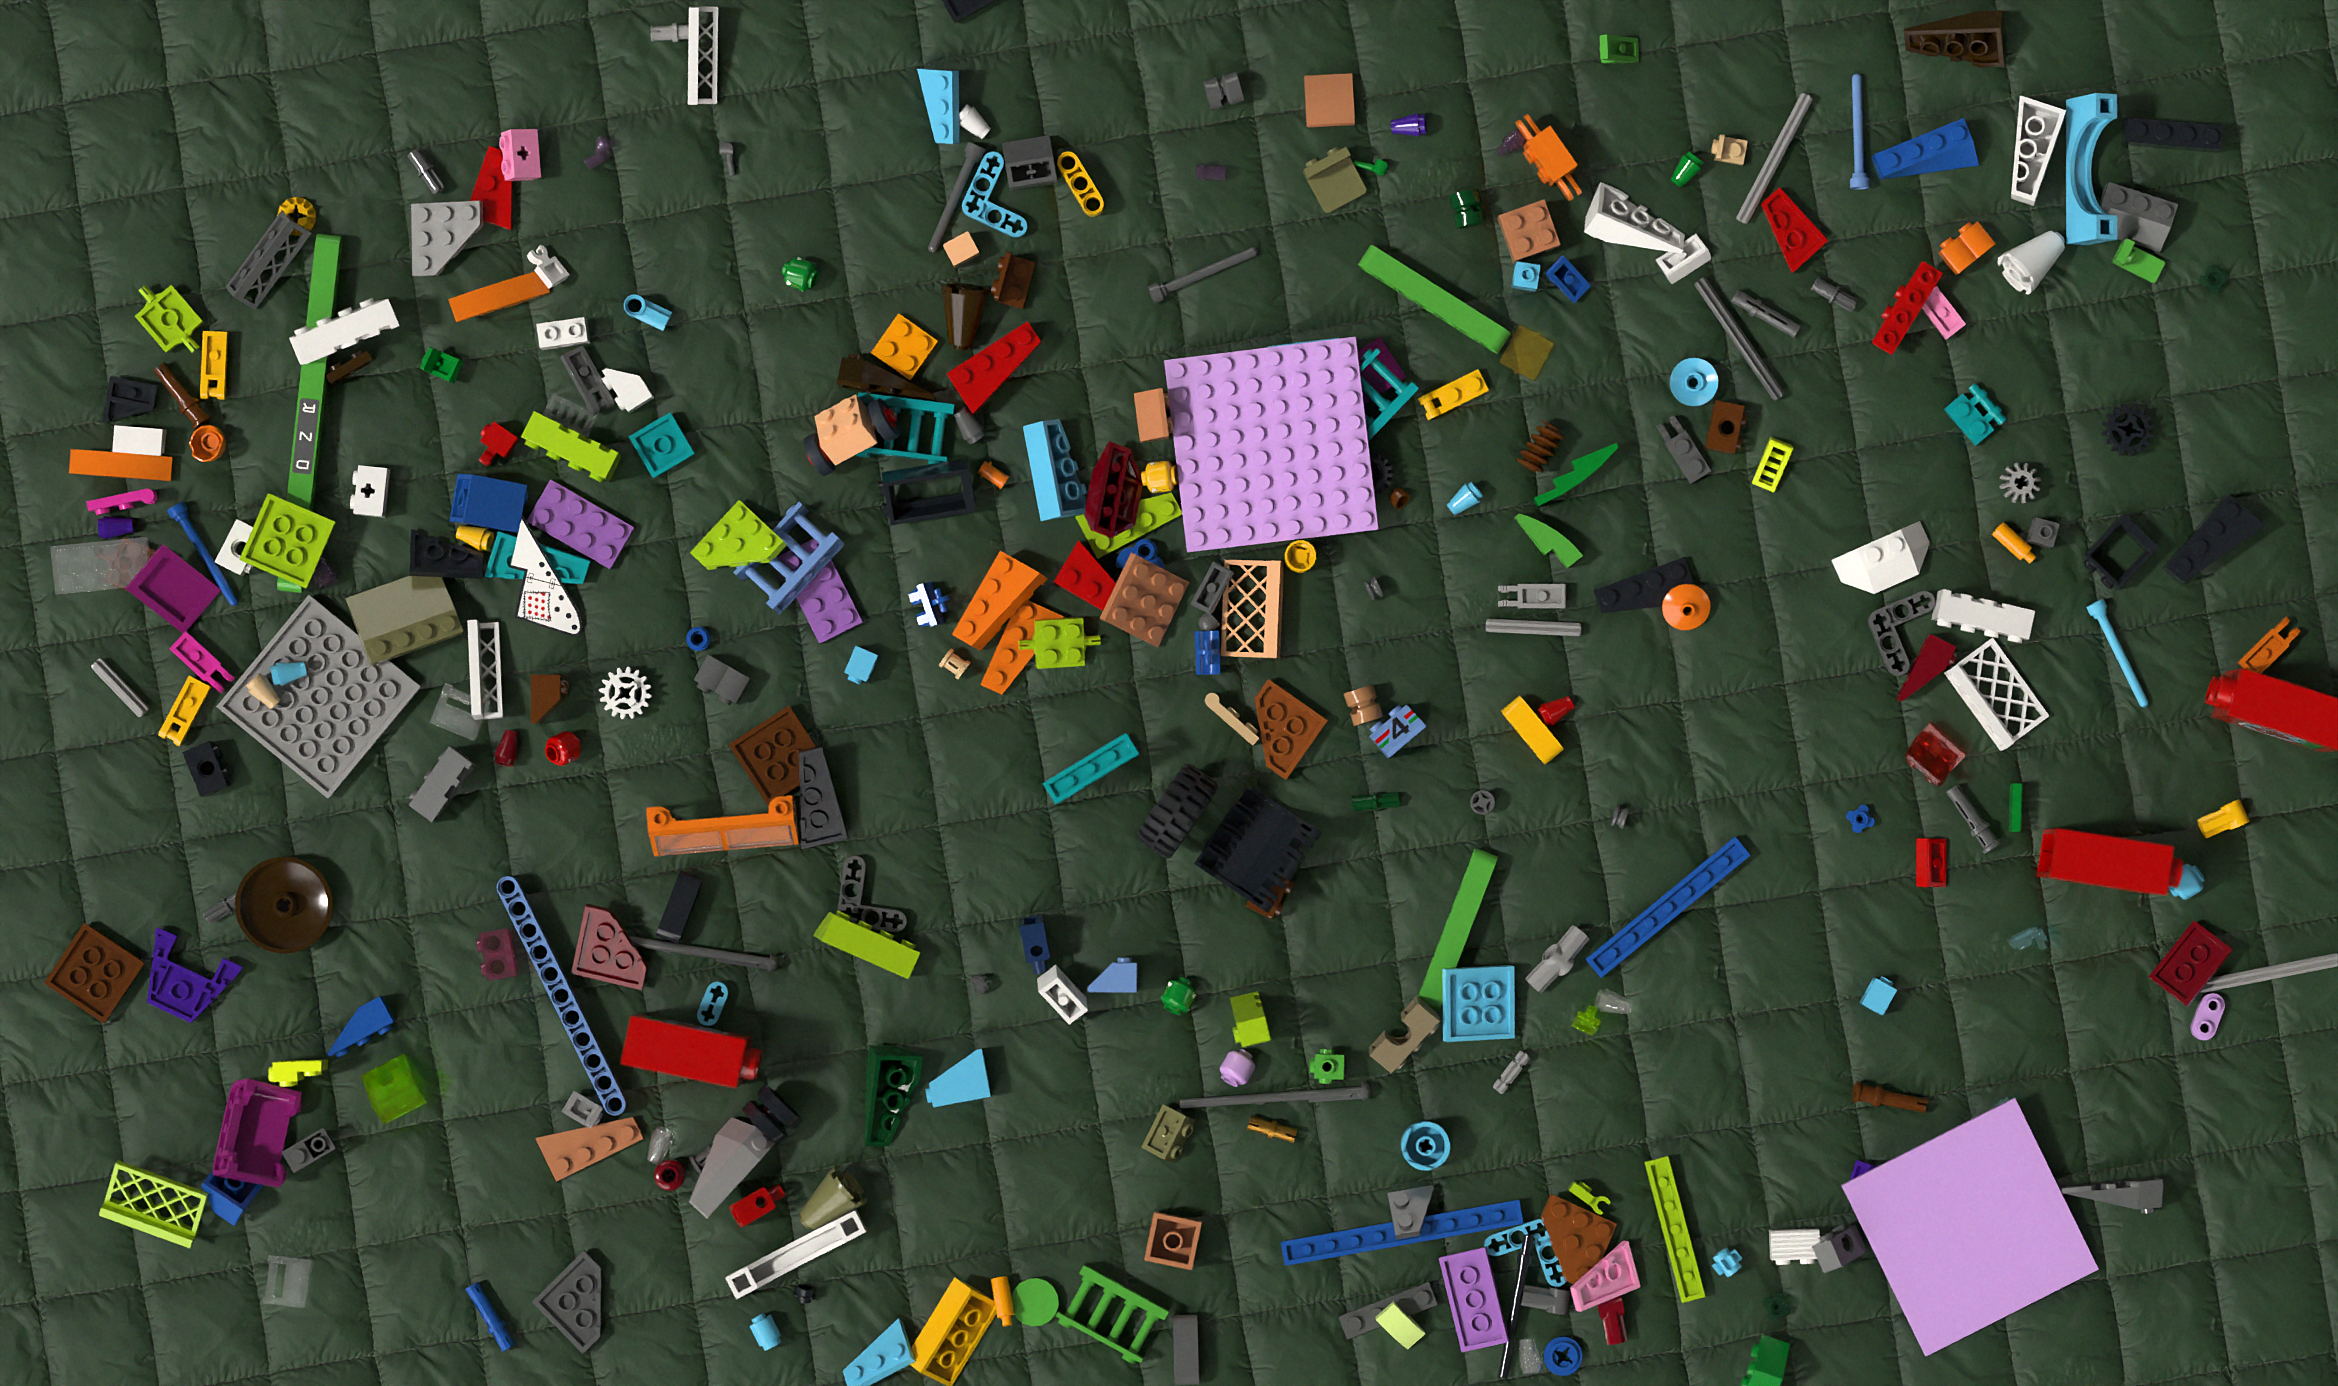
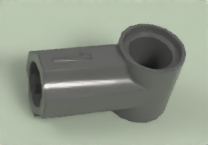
M1524 1285L1521 1305L1544 1309L1546 1312L1567 1315L1571 1291L1553 1287L1547 1289Z

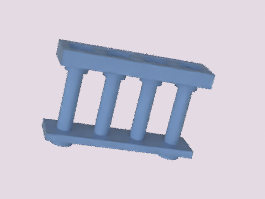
M800 502L791 506L787 510L786 516L772 530L802 560V565L796 571H792L777 556L772 562H769L786 578V582L781 588H774L755 570L761 562L737 566V569L733 572L743 582L747 577H750L770 596L766 604L779 615L845 545L833 532L825 536L805 517L809 510ZM797 523L819 542V547L813 553L809 554L788 534Z

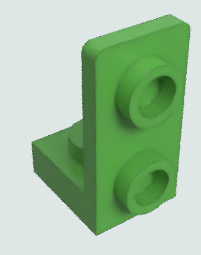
M2128 238L2124 239L2111 263L2151 283H2155L2165 262L2135 247L2134 241Z

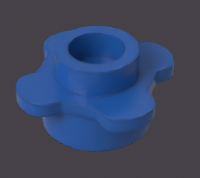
M1860 805L1859 809L1848 811L1846 814V818L1850 820L1853 826L1852 830L1855 833H1860L1863 828L1874 825L1875 821L1870 817L1868 813L1869 808L1866 805ZM1861 816L1863 818L1862 821H1859L1858 817Z

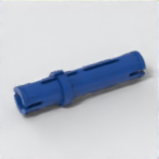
M479 1281L466 1288L465 1291L489 1328L487 1330L488 1333H492L501 1351L503 1352L515 1345L516 1343L504 1326L506 1325L505 1321H501Z

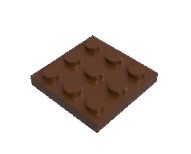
M790 705L728 744L767 806L774 798L784 796L800 785L799 751L816 747Z
M84 923L44 984L105 1024L146 963L87 923Z

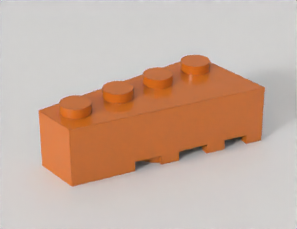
M1000 551L952 635L981 651L999 632L1001 626L1016 614V610L1025 600L1028 601L1034 594L1033 592L1040 584L1043 585L1048 578Z

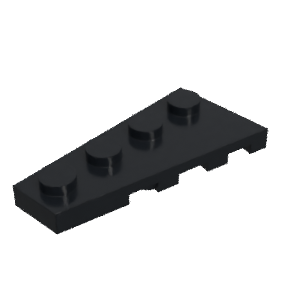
M1682 557L1593 590L1600 612L1610 613L1662 607L1665 595L1673 587L1680 584L1694 583L1685 558Z

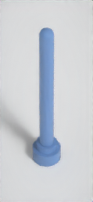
M1856 73L1852 76L1855 173L1850 178V189L1862 190L1870 187L1867 173H1864L1862 78L1860 74Z

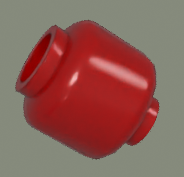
M564 731L547 740L545 747L546 757L550 762L558 766L571 763L580 757L581 741L572 732Z

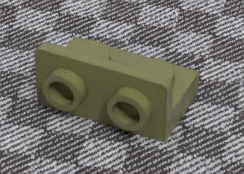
M1163 1104L1141 1148L1174 1163L1181 1156L1183 1145L1193 1132L1195 1120Z

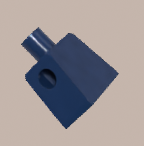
M1043 914L1020 918L1019 927L1026 962L1032 963L1034 974L1045 973L1048 971L1046 960L1050 959V949ZM1035 945L1041 947L1039 950L1032 949V947Z

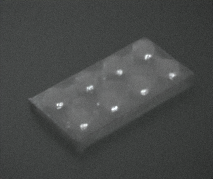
M148 537L50 546L55 594L126 588L150 559Z

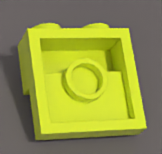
M328 1059L272 1062L273 1067H269V1081L279 1082L280 1086L298 1085V1081L304 1080V1076L322 1075V1071L328 1069Z

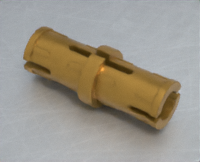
M1251 1115L1250 1123H1248L1247 1127L1248 1131L1268 1135L1267 1138L1269 1139L1275 1137L1294 1143L1297 1128L1278 1124L1276 1120L1271 1122Z

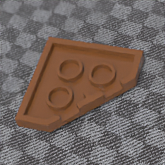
M1268 679L1254 698L1266 766L1286 780L1328 720Z
M1553 1194L1549 1195L1541 1214V1219L1550 1237L1549 1240L1554 1254L1561 1266L1563 1278L1566 1282L1574 1285L1602 1260L1617 1224Z

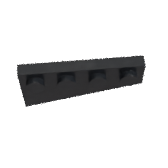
M823 745L800 750L801 850L847 839L849 835Z

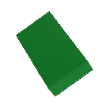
M2020 783L2010 784L2008 832H2020L2022 827L2023 785Z

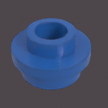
M702 627L692 628L686 636L688 646L695 651L706 649L711 640L709 632ZM697 634L703 637V641L699 644L694 641V637Z

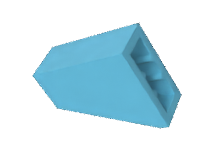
M977 1049L929 1083L930 1088L925 1089L928 1103L932 1102L933 1107L991 1097L983 1049Z

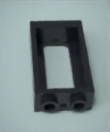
M968 458L882 472V481L878 482L880 496H885L886 503H882L884 518L889 517L890 526L976 512ZM960 475L963 490L959 493L899 502L896 499L894 485Z

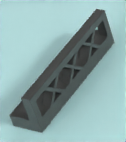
M281 210L226 285V289L235 299L256 310L311 235V232L296 223L289 214ZM294 229L302 233L297 240L289 242L288 236ZM285 249V257L282 260L275 261L274 255L277 251ZM271 268V276L268 279L261 280L260 274L263 270ZM257 288L258 293L252 301L244 297L250 289Z

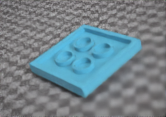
M1513 965L1443 968V1041L1456 1042L1515 1038V978Z

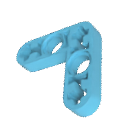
M989 152L983 157L962 203V210L969 218L1010 237L1021 238L1027 232V222L1025 219L988 201L1004 167L1003 157L997 152ZM997 157V162L1000 166H994L991 174L995 175L994 179L988 174L981 173L982 169L986 172L989 169L987 160ZM985 178L989 180L990 187L987 191L982 192L976 188V183L979 179ZM972 191L979 196H985L984 201L980 198L977 201L978 211L968 212L969 207L966 204L972 203L975 199V196L971 195ZM992 210L999 211L1002 214L1000 222L991 223L988 220L989 212ZM1006 215L1011 216L1008 219L1009 222L1016 223L1017 220L1020 221L1023 230L1013 233V228L1007 224L1005 229L1001 228L1005 222Z
M1535 1219L1493 1233L1485 1239L1484 1247L1487 1246L1488 1254L1492 1256H1500L1520 1249L1522 1243L1514 1244L1511 1240L1512 1233L1520 1230L1524 1234H1528L1525 1227L1530 1226V1231L1535 1230L1538 1223L1543 1225L1542 1219ZM1547 1230L1544 1231V1236H1541L1539 1233L1532 1234L1534 1238L1532 1244L1535 1245L1547 1282L1555 1287L1562 1286L1566 1282L1563 1275L1560 1277V1281L1556 1282L1555 1279H1550V1275L1553 1274L1551 1266L1547 1269L1545 1267V1264L1554 1263L1558 1258L1554 1256L1552 1259H1545L1542 1256V1249L1545 1246H1551ZM1507 1234V1241L1511 1245L1510 1248L1506 1249V1244L1500 1245L1497 1252L1493 1248H1488V1245L1492 1243L1491 1239L1495 1238L1499 1242L1504 1240L1502 1235ZM1555 1264L1557 1271L1562 1272L1560 1264Z

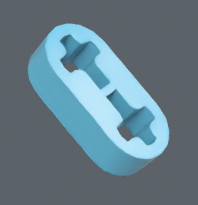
M713 982L708 986L697 1012V1018L701 1024L710 1026L718 1021L729 994L728 987L724 983ZM721 986L724 996H719L716 1003L712 1002L714 994L711 992V989ZM711 1004L714 1006L712 1014L715 1015V1018L709 1019L706 1022L702 1011H707Z

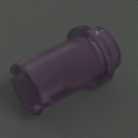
M1204 162L1196 164L1195 179H1200L1202 182L1203 179L1225 181V165H1204Z

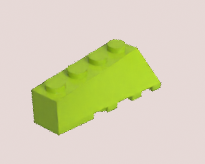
M837 911L836 914L829 912L813 935L829 945L906 979H909L920 955V952L914 949L915 944L904 939L901 943L894 941V935L883 930L880 933H876L871 930L872 925L859 920L858 924L849 921L851 916Z

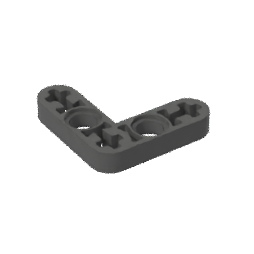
M1928 591L1918 592L1875 610L1868 617V625L1886 668L1894 676L1904 675L1910 666L1894 626L1933 609L1935 598ZM1921 595L1924 598L1930 599V602L1927 603L1928 608L1925 609L1924 606L1914 608L1917 613L1913 614V608L1908 600L1912 599V604L1920 601ZM1900 604L1905 605L1908 608V615L1905 618L1897 617L1895 614L1896 606ZM1876 614L1880 617H1885L1886 621L1882 622L1884 629L1890 627L1891 632L1878 636L1877 632L1882 630L1878 624H1873ZM1886 636H1891L1895 640V646L1891 650H1887L1882 646V640ZM1899 649L1900 654L1896 655L1897 660L1904 662L1901 672L1898 669L1893 670L1892 665L1895 664L1893 656L1888 659L1886 654L1894 653Z
M859 856L849 857L844 863L837 911H846L847 907H850L851 912L859 914V908L864 909L861 921L867 923L865 920L867 912L875 911L879 915V921L872 925L871 929L890 932L903 930L907 924V918L903 912L861 905L866 863ZM854 859L858 860L859 865H862V869L856 872V877H861L860 882L846 880V875L852 876V869L848 868V865L853 863ZM850 883L857 885L859 890L858 894L853 898L845 894V887ZM882 912L888 913L887 918H894L895 914H898L899 919L903 920V924L893 928V923L885 922L886 927H881L883 921ZM850 918L849 921L858 924V918Z

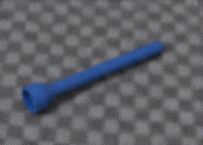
M184 501L168 509L167 512L171 519L180 522L229 604L232 606L237 605L238 598L187 516L189 514L187 511L189 509Z

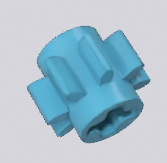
M1725 1247L1713 1256L1716 1263L1712 1267L1718 1275L1724 1273L1729 1277L1742 1267L1738 1262L1742 1257L1736 1249L1730 1251Z

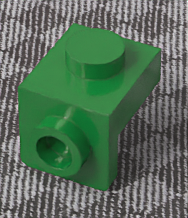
M429 347L423 357L420 369L454 384L464 362Z

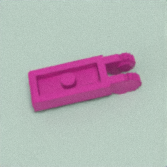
M187 631L169 648L202 680L210 683L220 693L225 690L223 685L211 677L216 670L230 682L235 679L222 666V663Z

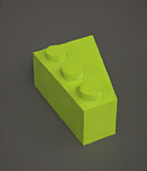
M1258 991L1231 997L1230 1001L1237 1025L1232 1027L1235 1042H1241V1046L1245 1047L1269 1041V1031Z

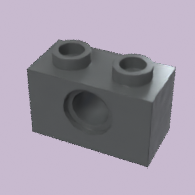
M1845 1224L1835 1227L1832 1229V1232L1820 1236V1242L1812 1246L1823 1273L1843 1267L1867 1252L1856 1225L1846 1228Z

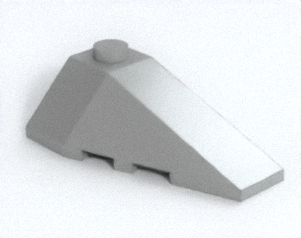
M731 1117L715 1135L711 1150L706 1157L704 1168L689 1200V1203L706 1218L713 1213L775 1144L756 1126Z

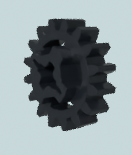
M2126 404L2122 405L2121 411L2117 407L2113 408L2114 415L2106 414L2105 416L2109 421L2101 423V426L2106 428V431L2102 432L2101 435L2108 438L2105 440L2104 445L2111 443L2110 451L2113 452L2118 449L2119 456H2123L2125 451H2127L2129 457L2133 456L2134 450L2138 454L2142 453L2141 446L2149 447L2150 444L2146 440L2154 438V435L2149 433V430L2154 428V425H2148L2151 416H2143L2145 409L2137 412L2136 405H2132L2130 410ZM2127 414L2123 422H2114L2119 416ZM2136 419L2141 422L2143 429L2139 428ZM2130 425L2129 429L2135 433L2125 436L2126 432L2121 428ZM2112 432L2118 436V442L2114 439ZM2133 438L2141 439L2136 445L2129 446Z

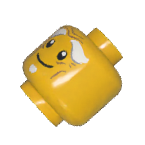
M1168 460L1150 462L1147 464L1146 470L1141 473L1143 486H1147L1152 493L1169 492L1173 490L1174 485L1178 484L1177 468L1175 465L1172 466Z

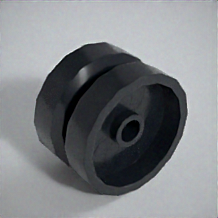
M765 1084L757 1092L759 1100L765 1107L755 1100H750L742 1110L764 1135L780 1145L788 1137V1132L780 1123L782 1122L788 1128L795 1130L803 1119L776 1091Z

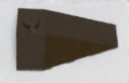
M2003 10L1977 11L1904 28L1906 51L1932 57L1936 55L1950 57V61L1958 62V60L1972 62V66L2003 67L2005 64Z
M848 354V358L842 357L837 378L839 388L935 401L934 394L868 361L862 360L863 356Z

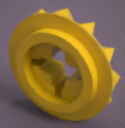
M294 197L287 199L280 205L277 216L281 210L289 215L294 214L297 206L298 212L306 216L299 218L297 223L309 231L313 228L316 221V212L308 200ZM294 229L290 235L300 236L302 233Z

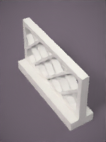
M1993 638L1944 672L2000 751L2011 746L2016 740L2049 717V714ZM1989 646L1996 653L1995 662L1983 660L1984 650ZM1979 654L1978 659H1973L1975 656ZM1967 662L1978 663L1976 676L1968 675L1962 666ZM1982 664L1994 666L1993 679L1980 677ZM1998 667L2007 668L2010 672L2009 682L1997 680ZM1980 681L1992 683L1990 696L1984 695L1979 691ZM1996 684L2008 685L2007 699L1995 697ZM2013 687H2019L2023 690V701L2011 699ZM1994 700L2006 702L2005 715L1995 713L1993 710ZM2010 703L2023 705L2021 718L2009 716ZM2027 706L2035 707L2041 716L2036 720L2025 719ZM2008 720L2020 722L2019 732L2014 736L2007 729ZM2025 723H2030L2028 726L2024 728Z

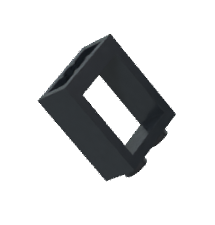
M2122 514L2089 547L2081 558L2084 560L2083 565L2090 572L2094 573L2096 571L2102 577L2100 581L2108 589L2114 588L2118 590L2149 559L2159 546L2125 514ZM2120 527L2144 552L2116 580L2092 555Z

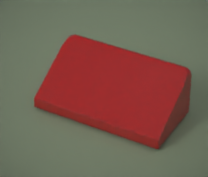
M1918 838L1916 840L1917 887H1946V839Z

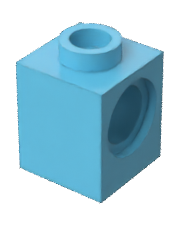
M1517 261L1514 267L1511 288L1535 292L1537 290L1541 265Z
M855 646L844 673L849 675L847 679L860 685L862 681L868 683L879 656Z
M1882 976L1880 979L1873 978L1859 1003L1883 1015L1897 991L1892 987L1894 983Z

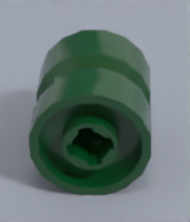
M1478 188L1449 195L1451 209L1456 211L1453 216L1456 229L1468 228L1486 222L1484 209L1479 207L1482 200Z

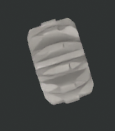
M2014 463V471L2010 467L2005 468L2009 476H2000L2001 480L2007 482L1999 487L2000 489H2008L2003 495L2005 498L2013 494L2012 503H2016L2018 497H2020L2022 504L2026 503V495L2031 500L2035 498L2031 490L2040 491V487L2034 485V483L2041 481V478L2032 477L2037 472L2035 468L2027 472L2029 468L2027 463L2022 466V470L2019 463ZM2022 477L2024 479L2022 482L2026 484L2018 489L2016 487L2018 484H2015V480Z

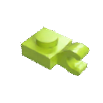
M1573 1181L1568 1187L1569 1191L1590 1205L1597 1214L1602 1215L1603 1213L1597 1207L1598 1202L1605 1201L1607 1204L1611 1203L1605 1196L1594 1197L1591 1195L1592 1189L1582 1181L1579 1184Z

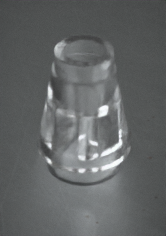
M1600 989L1596 996L1595 1008L1600 1009V1012L1629 1014L1633 1002L1609 989Z
M656 1126L655 1131H652L647 1160L655 1164L661 1163L675 1140L672 1130Z
M1534 1339L1519 1340L1520 1369H1522L1523 1375L1542 1372L1541 1366L1543 1362Z

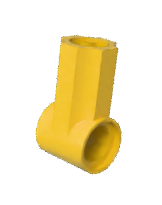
M2240 799L2220 807L2218 811L2197 819L2204 838H2209L2227 829H2235L2250 822Z

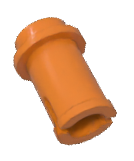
M985 461L977 472L981 475L980 478L984 477L1002 489L1009 476L992 466V462L988 463Z

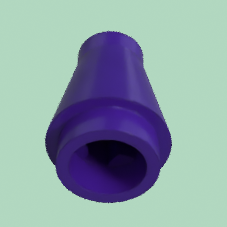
M1418 112L1391 120L1392 134L1420 137L1421 134H1426L1427 122L1425 114L1420 115Z
M103 516V518L97 519L99 538L105 537L106 540L123 534L133 533L132 518Z

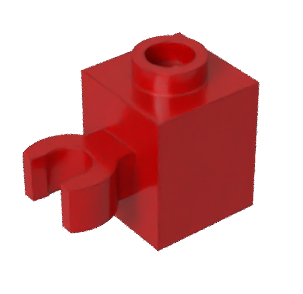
M493 421L491 425L488 423L480 433L482 436L480 441L488 446L479 461L489 467L497 453L507 459L520 439Z

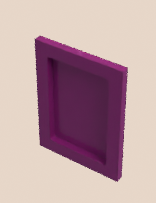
M164 544L159 547L126 586V590L181 633L189 629L221 591L219 587Z

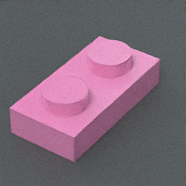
M1936 286L1922 306V310L1942 336L1948 339L1966 323Z

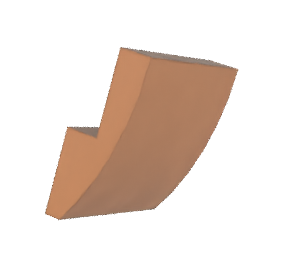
M1352 73L1304 76L1307 127L1355 125Z

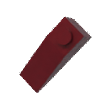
M1928 634L1896 700L1899 702L1904 701L1946 669L1947 665L1951 667L1957 656V653L1954 652L1956 646L1932 634Z

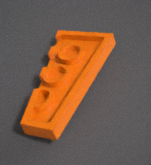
M1025 600L1016 610V614L1010 618L980 685L1003 695L1035 654L1033 649L1019 650L1018 640H1032L1035 632L1034 620L1063 618L1064 616Z

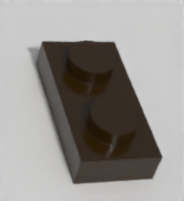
M359 350L350 356L351 360L347 363L342 364V362H339L329 369L330 373L326 377L332 385H335L374 362L375 359L368 350L365 352Z

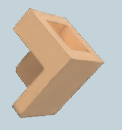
M968 231L943 244L954 268L980 255Z

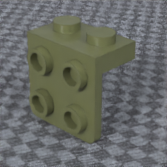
M1337 146L1328 151V156L1324 159L1319 160L1317 157L1305 164L1307 168L1303 169V174L1325 213H1330L1366 193V187L1350 159L1351 155L1347 147L1341 149L1340 146Z

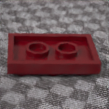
M2193 921L2149 975V979L2188 1008L2233 950L2196 921Z

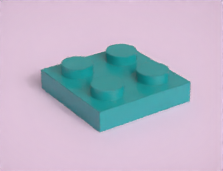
M671 412L629 436L653 479L695 455Z

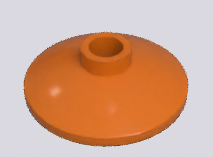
M1680 584L1673 587L1665 595L1662 603V612L1665 620L1672 627L1679 630H1692L1702 625L1708 618L1710 600L1706 592L1699 586ZM1685 607L1692 608L1689 613L1683 612Z

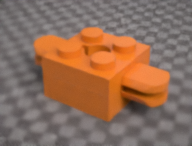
M1526 114L1523 116L1524 121L1534 134V137L1521 120L1515 122L1517 128L1527 141L1523 147L1525 149L1523 155L1530 164L1534 163L1539 169L1537 175L1543 184L1548 183L1550 187L1557 184L1567 200L1572 201L1574 197L1562 179L1566 180L1577 196L1582 194L1581 189L1570 175L1578 166L1551 126L1541 132L1532 118Z

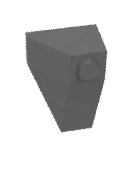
M2157 1177L2059 1187L2061 1193L2137 1210L2141 1209V1213L2156 1212L2155 1208L2162 1207L2163 1179Z

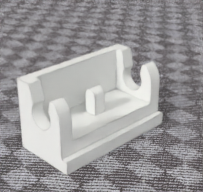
M114 425L112 452L162 456L165 451L167 430Z

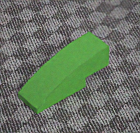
M1520 513L1515 517L1516 521L1541 553L1546 555L1552 550L1566 569L1583 556L1569 540L1550 526Z

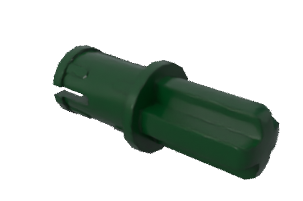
M1374 792L1373 795L1352 796L1353 811L1370 809L1377 811V809L1400 806V796L1398 793L1376 795V792Z

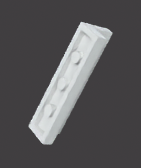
M689 6L688 105L717 104L718 7ZM699 12H713V22L706 29L699 23ZM712 26H713V36L708 32V30H709ZM700 27L703 30V32L698 36ZM705 33L713 40V46L706 53L698 46V40ZM698 50L703 54V56L699 60ZM712 50H713V60H711V58L708 56V54H709ZM705 57L712 64V71L706 77L698 71V64ZM698 75L703 79L699 84ZM711 75L712 84L707 80ZM704 82L712 88V99L698 98V88Z
M467 620L471 715L474 720L503 718L499 622L479 623L478 620ZM494 629V638L487 645L481 640L480 630ZM494 643H495V651L491 648V646H492ZM481 644L485 646V648L482 651ZM488 650L495 655V662L489 668L482 663V656ZM482 667L486 670L483 675H482ZM495 667H496V674H494V673L492 672V670H493ZM489 673L496 679V685L490 692L483 687V680ZM496 690H497V698L493 695ZM483 691H484L485 693H487V695H486L484 698H483ZM491 697L497 702L498 712L484 713V703Z

